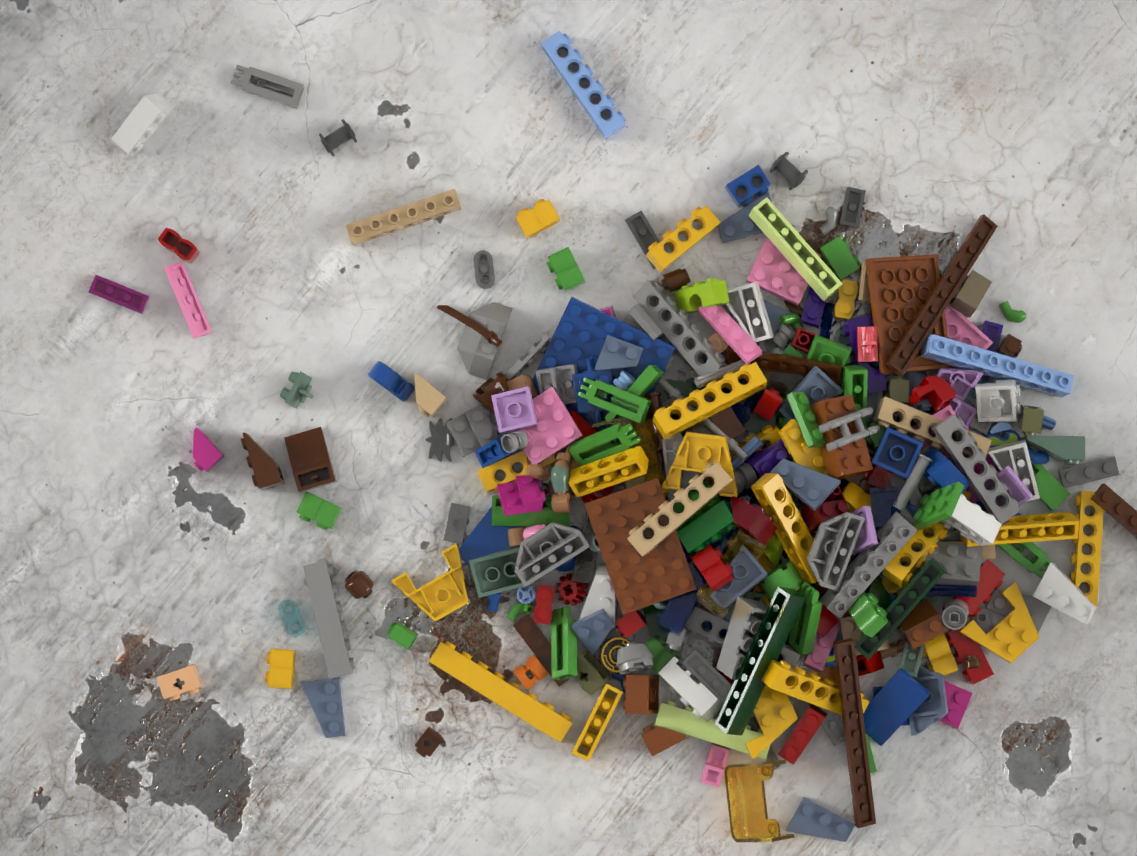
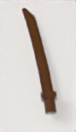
M448 305L437 306L439 310L485 337L490 344L493 343L497 347L502 344V341L492 330L491 332L477 322Z

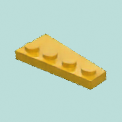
M791 419L778 432L788 453L791 454L795 463L827 475L820 448H808L797 421Z

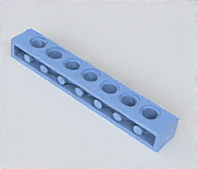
M934 334L928 336L922 346L920 357L965 370L982 371L983 375L998 380L1016 379V385L1060 398L1071 394L1074 375Z

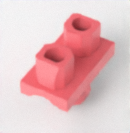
M876 326L857 327L858 362L878 361Z

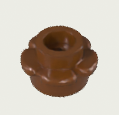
M977 655L966 656V660L963 661L965 669L981 667L980 661L982 659H978Z

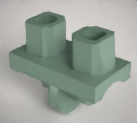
M292 371L288 381L294 383L291 390L283 388L280 397L285 400V403L297 409L300 402L304 403L307 397L312 399L314 396L309 393L312 388L309 385L312 377L301 371L300 373Z

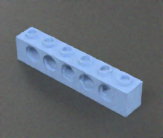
M558 31L542 42L541 48L605 140H607L625 127L624 121L626 120L620 111L616 112L613 108L615 104L611 97L604 95L602 84L598 80L595 81L591 76L593 72L590 67L583 65L581 54L577 49H572L570 46L572 42L566 33L562 34ZM565 49L568 55L562 58L558 56V51ZM577 65L579 67L578 72L571 73L568 70L569 66ZM582 80H586L590 83V86L583 89L579 86V83ZM598 96L601 101L598 104H593L590 102V98ZM608 111L612 116L610 119L605 120L601 117V113Z

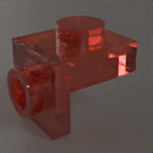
M878 465L873 470L864 473L866 481L870 485L883 490L893 476L891 471Z

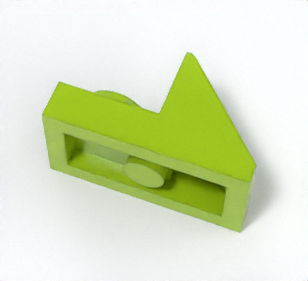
M774 532L765 547L755 544V546L770 563L778 566L784 548Z

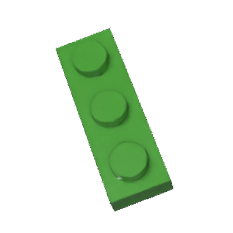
M791 392L788 394V401L807 447L820 448L825 445L823 433H820L816 417L812 412L805 392Z

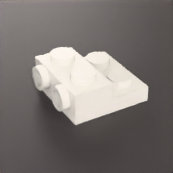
M1016 379L976 384L978 422L1017 421L1018 414L1022 412L1021 402H1017V396H1020V385H1016Z

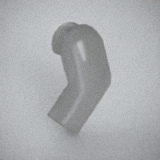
M833 207L826 209L827 222L818 228L823 235L827 234L838 224L839 213Z

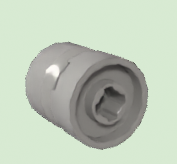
M959 599L949 601L945 605L942 614L944 625L952 630L964 627L969 615L968 605Z

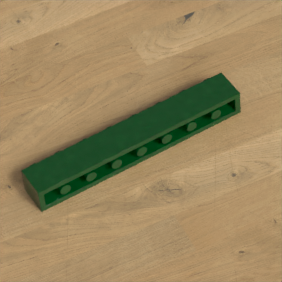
M777 587L714 725L726 734L743 735L766 685L762 678L771 661H777L806 599L792 588Z

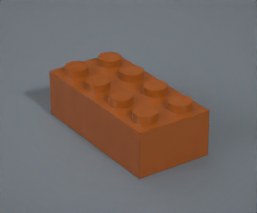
M852 395L823 399L810 405L818 426L857 411ZM854 421L847 423L851 434L858 432ZM836 427L823 432V438L825 443L828 444L843 438L840 427ZM865 438L832 451L827 450L826 444L820 447L827 475L830 477L844 479L860 476L873 470Z

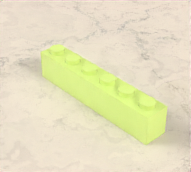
M767 197L751 210L749 217L823 301L827 300L841 287L843 283Z
M666 700V703L661 702L654 724L747 754L749 752L745 743L763 735L761 729L758 732L753 731L750 725L746 726L742 736L726 734L714 725L717 720L714 716L707 722L703 717L699 719L692 712L694 708L685 706L684 709L676 707V702ZM770 745L757 757L766 759Z

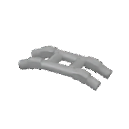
M867 407L818 426L820 433L840 427L843 438L826 444L827 450L832 451L879 433L881 430L879 425L865 429L861 418L871 415L873 409ZM854 421L858 431L853 434L850 433L847 423Z

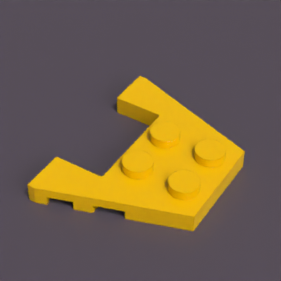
M686 432L662 488L679 490L682 484L683 470L704 473L703 469L709 463L713 462L715 464L718 462L734 480L719 492V495L737 498L738 490L726 436Z
M457 543L441 552L450 570L416 589L407 572L391 580L395 586L435 622L469 603Z
M1016 582L1011 583L1000 593L1012 606L1013 610L989 632L985 634L974 620H970L959 630L960 634L987 648L990 652L1008 663L1015 661L1040 638Z
M765 685L753 711L763 735L745 743L752 760L798 719L788 695L771 689L767 685Z

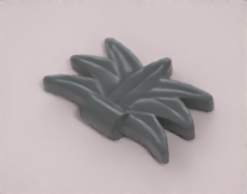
M442 418L438 420L435 427L432 421H429L432 436L425 439V441L432 443L429 450V459L432 458L435 452L438 460L442 462V453L444 452L446 458L452 462L450 449L451 446H454V438L447 425L445 424L443 428Z

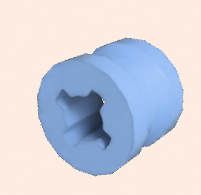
M622 370L619 378H615L613 383L615 386L627 391L636 379L627 371Z
M533 585L519 587L517 589V599L523 604L531 603L536 596V590Z

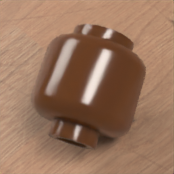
M355 570L345 579V588L355 599L362 597L366 599L373 592L371 590L373 581L364 571L357 572Z

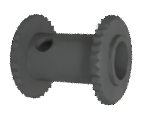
M344 119L341 120L344 126L325 138L321 133L319 134L320 141L327 152H330L333 157L335 154L332 150L351 138L355 143L357 142L355 133Z
M785 152L772 164L770 172L772 173L777 170L791 183L788 189L793 190L806 178L808 170L806 169L801 173L786 159L789 152Z

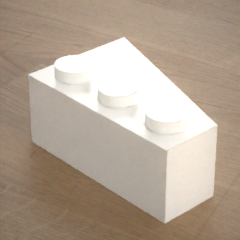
M158 93L144 95L111 140L127 154L139 152L145 140L154 133L155 129L170 114L174 107Z
M758 282L727 290L730 303L726 305L748 336L755 343L774 338Z
M1025 439L989 448L988 453L1001 471L1009 466L1033 496L1028 501L1040 499Z
M962 494L952 517L942 521L945 523L944 527L950 529L952 526L962 531L960 535L981 546L993 544L1002 525L996 520L995 516L985 513L979 505L969 502Z
M1052 562L1033 597L1084 624L1089 623L1097 608Z
M598 565L578 620L604 608L614 622L612 628H615L617 621V597L606 565Z
M675 656L659 672L661 677L669 684L667 688L674 695L678 692L682 696L679 700L686 707L691 705L694 708L692 712L699 719L703 717L708 722L723 707V704Z

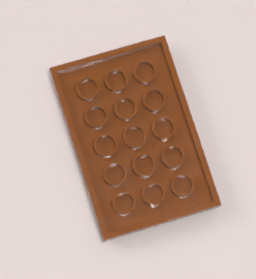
M937 254L868 258L865 260L873 323L877 329L880 374L895 373L885 364L940 280ZM945 311L929 336L934 334L948 338ZM921 347L906 372L938 370L940 368H952V366L920 357Z
M659 478L584 504L623 615L697 589L677 530L644 557L639 554L627 539L630 536L629 532L634 527L638 526L640 528L645 524L643 520L651 513L654 515L660 511L658 507L666 501ZM662 515L659 518L661 526L664 527L669 524L668 516ZM647 528L644 531L645 538H653L654 530L652 528Z

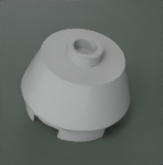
M627 643L625 647L618 650L616 667L619 668L621 675H628L629 672L635 671L642 672L652 668L654 657L644 643Z

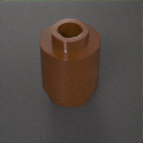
M679 268L664 274V279L661 280L664 290H669L670 293L691 282L685 268Z

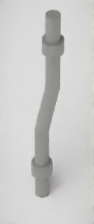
M665 379L659 382V385L669 393L668 396L673 401L679 398L685 399L681 395L682 392L677 388H673ZM693 405L687 407L690 411L697 410ZM708 418L701 421L714 435L726 436L730 452L733 451L742 461L746 459L748 455L737 445L738 443L733 438L730 439Z

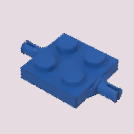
M586 358L587 370L582 373L572 374L577 412H593L594 423H602L601 411L605 409L588 403L587 399L578 396V392L585 394L587 392L580 388L581 384L589 386V383L583 381L584 377L594 381L601 380L613 385L611 369L594 371V358ZM608 393V398H603L602 396H599V398L611 403L613 394Z

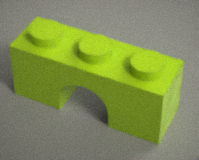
M717 277L706 279V283L705 281L693 283L694 286H682L680 291L674 292L677 307L684 310L687 314L698 312V308L701 306L703 308L715 307L730 303L726 280H718Z

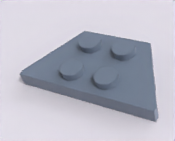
M922 666L919 668L917 679H914L927 689L930 695L909 716L911 736L918 735L948 714L944 675Z

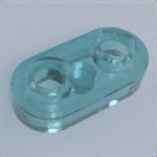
M293 600L282 601L278 611L286 632L293 637L301 636L305 631V623L297 603ZM288 605L292 607L290 613H287L285 610ZM295 623L299 625L297 631H294L292 628Z

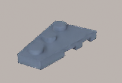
M744 545L741 546L738 554L730 563V567L734 571L731 573L734 579L717 591H713L710 595V598L722 612L735 603L737 597H742L768 576V573Z

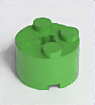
M789 560L787 563L784 562L769 571L768 576L760 581L759 584L771 601L777 587L792 588L797 591L801 588L803 579L791 560Z

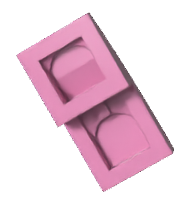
M715 743L711 744L700 782L715 787L720 786L730 748Z

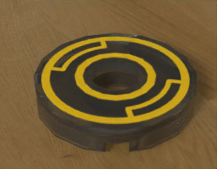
M615 635L602 642L599 648L598 660L606 671L620 674L619 668L616 667L617 660L613 658V652L625 647V644L631 643L628 638Z

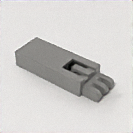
M236 65L235 69L242 71V74L234 72L233 76L240 78V80L232 79L231 84L242 87V90L297 109L305 88L303 84L253 67L246 68ZM254 76L267 80L264 88L259 87L261 81L254 80Z

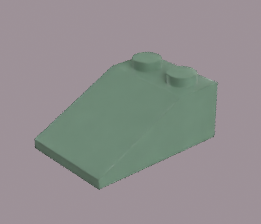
M1025 436L1021 438V440L1025 439L1026 444L1030 447L1048 453L1051 458L1057 461H1064V465L1080 464V461L1085 460V436Z
M520 545L469 560L479 598L524 586L515 573Z

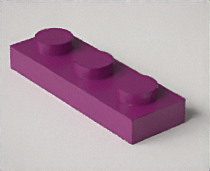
M95 275L89 289V293L141 314H143L150 297L98 275Z

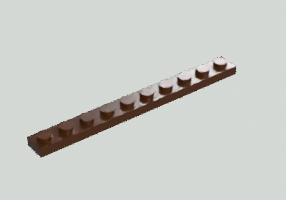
M984 214L978 218L885 364L899 376H903L998 227Z
M852 638L833 642L855 826L862 828L876 824L855 642Z

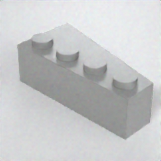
M737 597L716 667L731 679L735 680L768 609V606L761 601Z

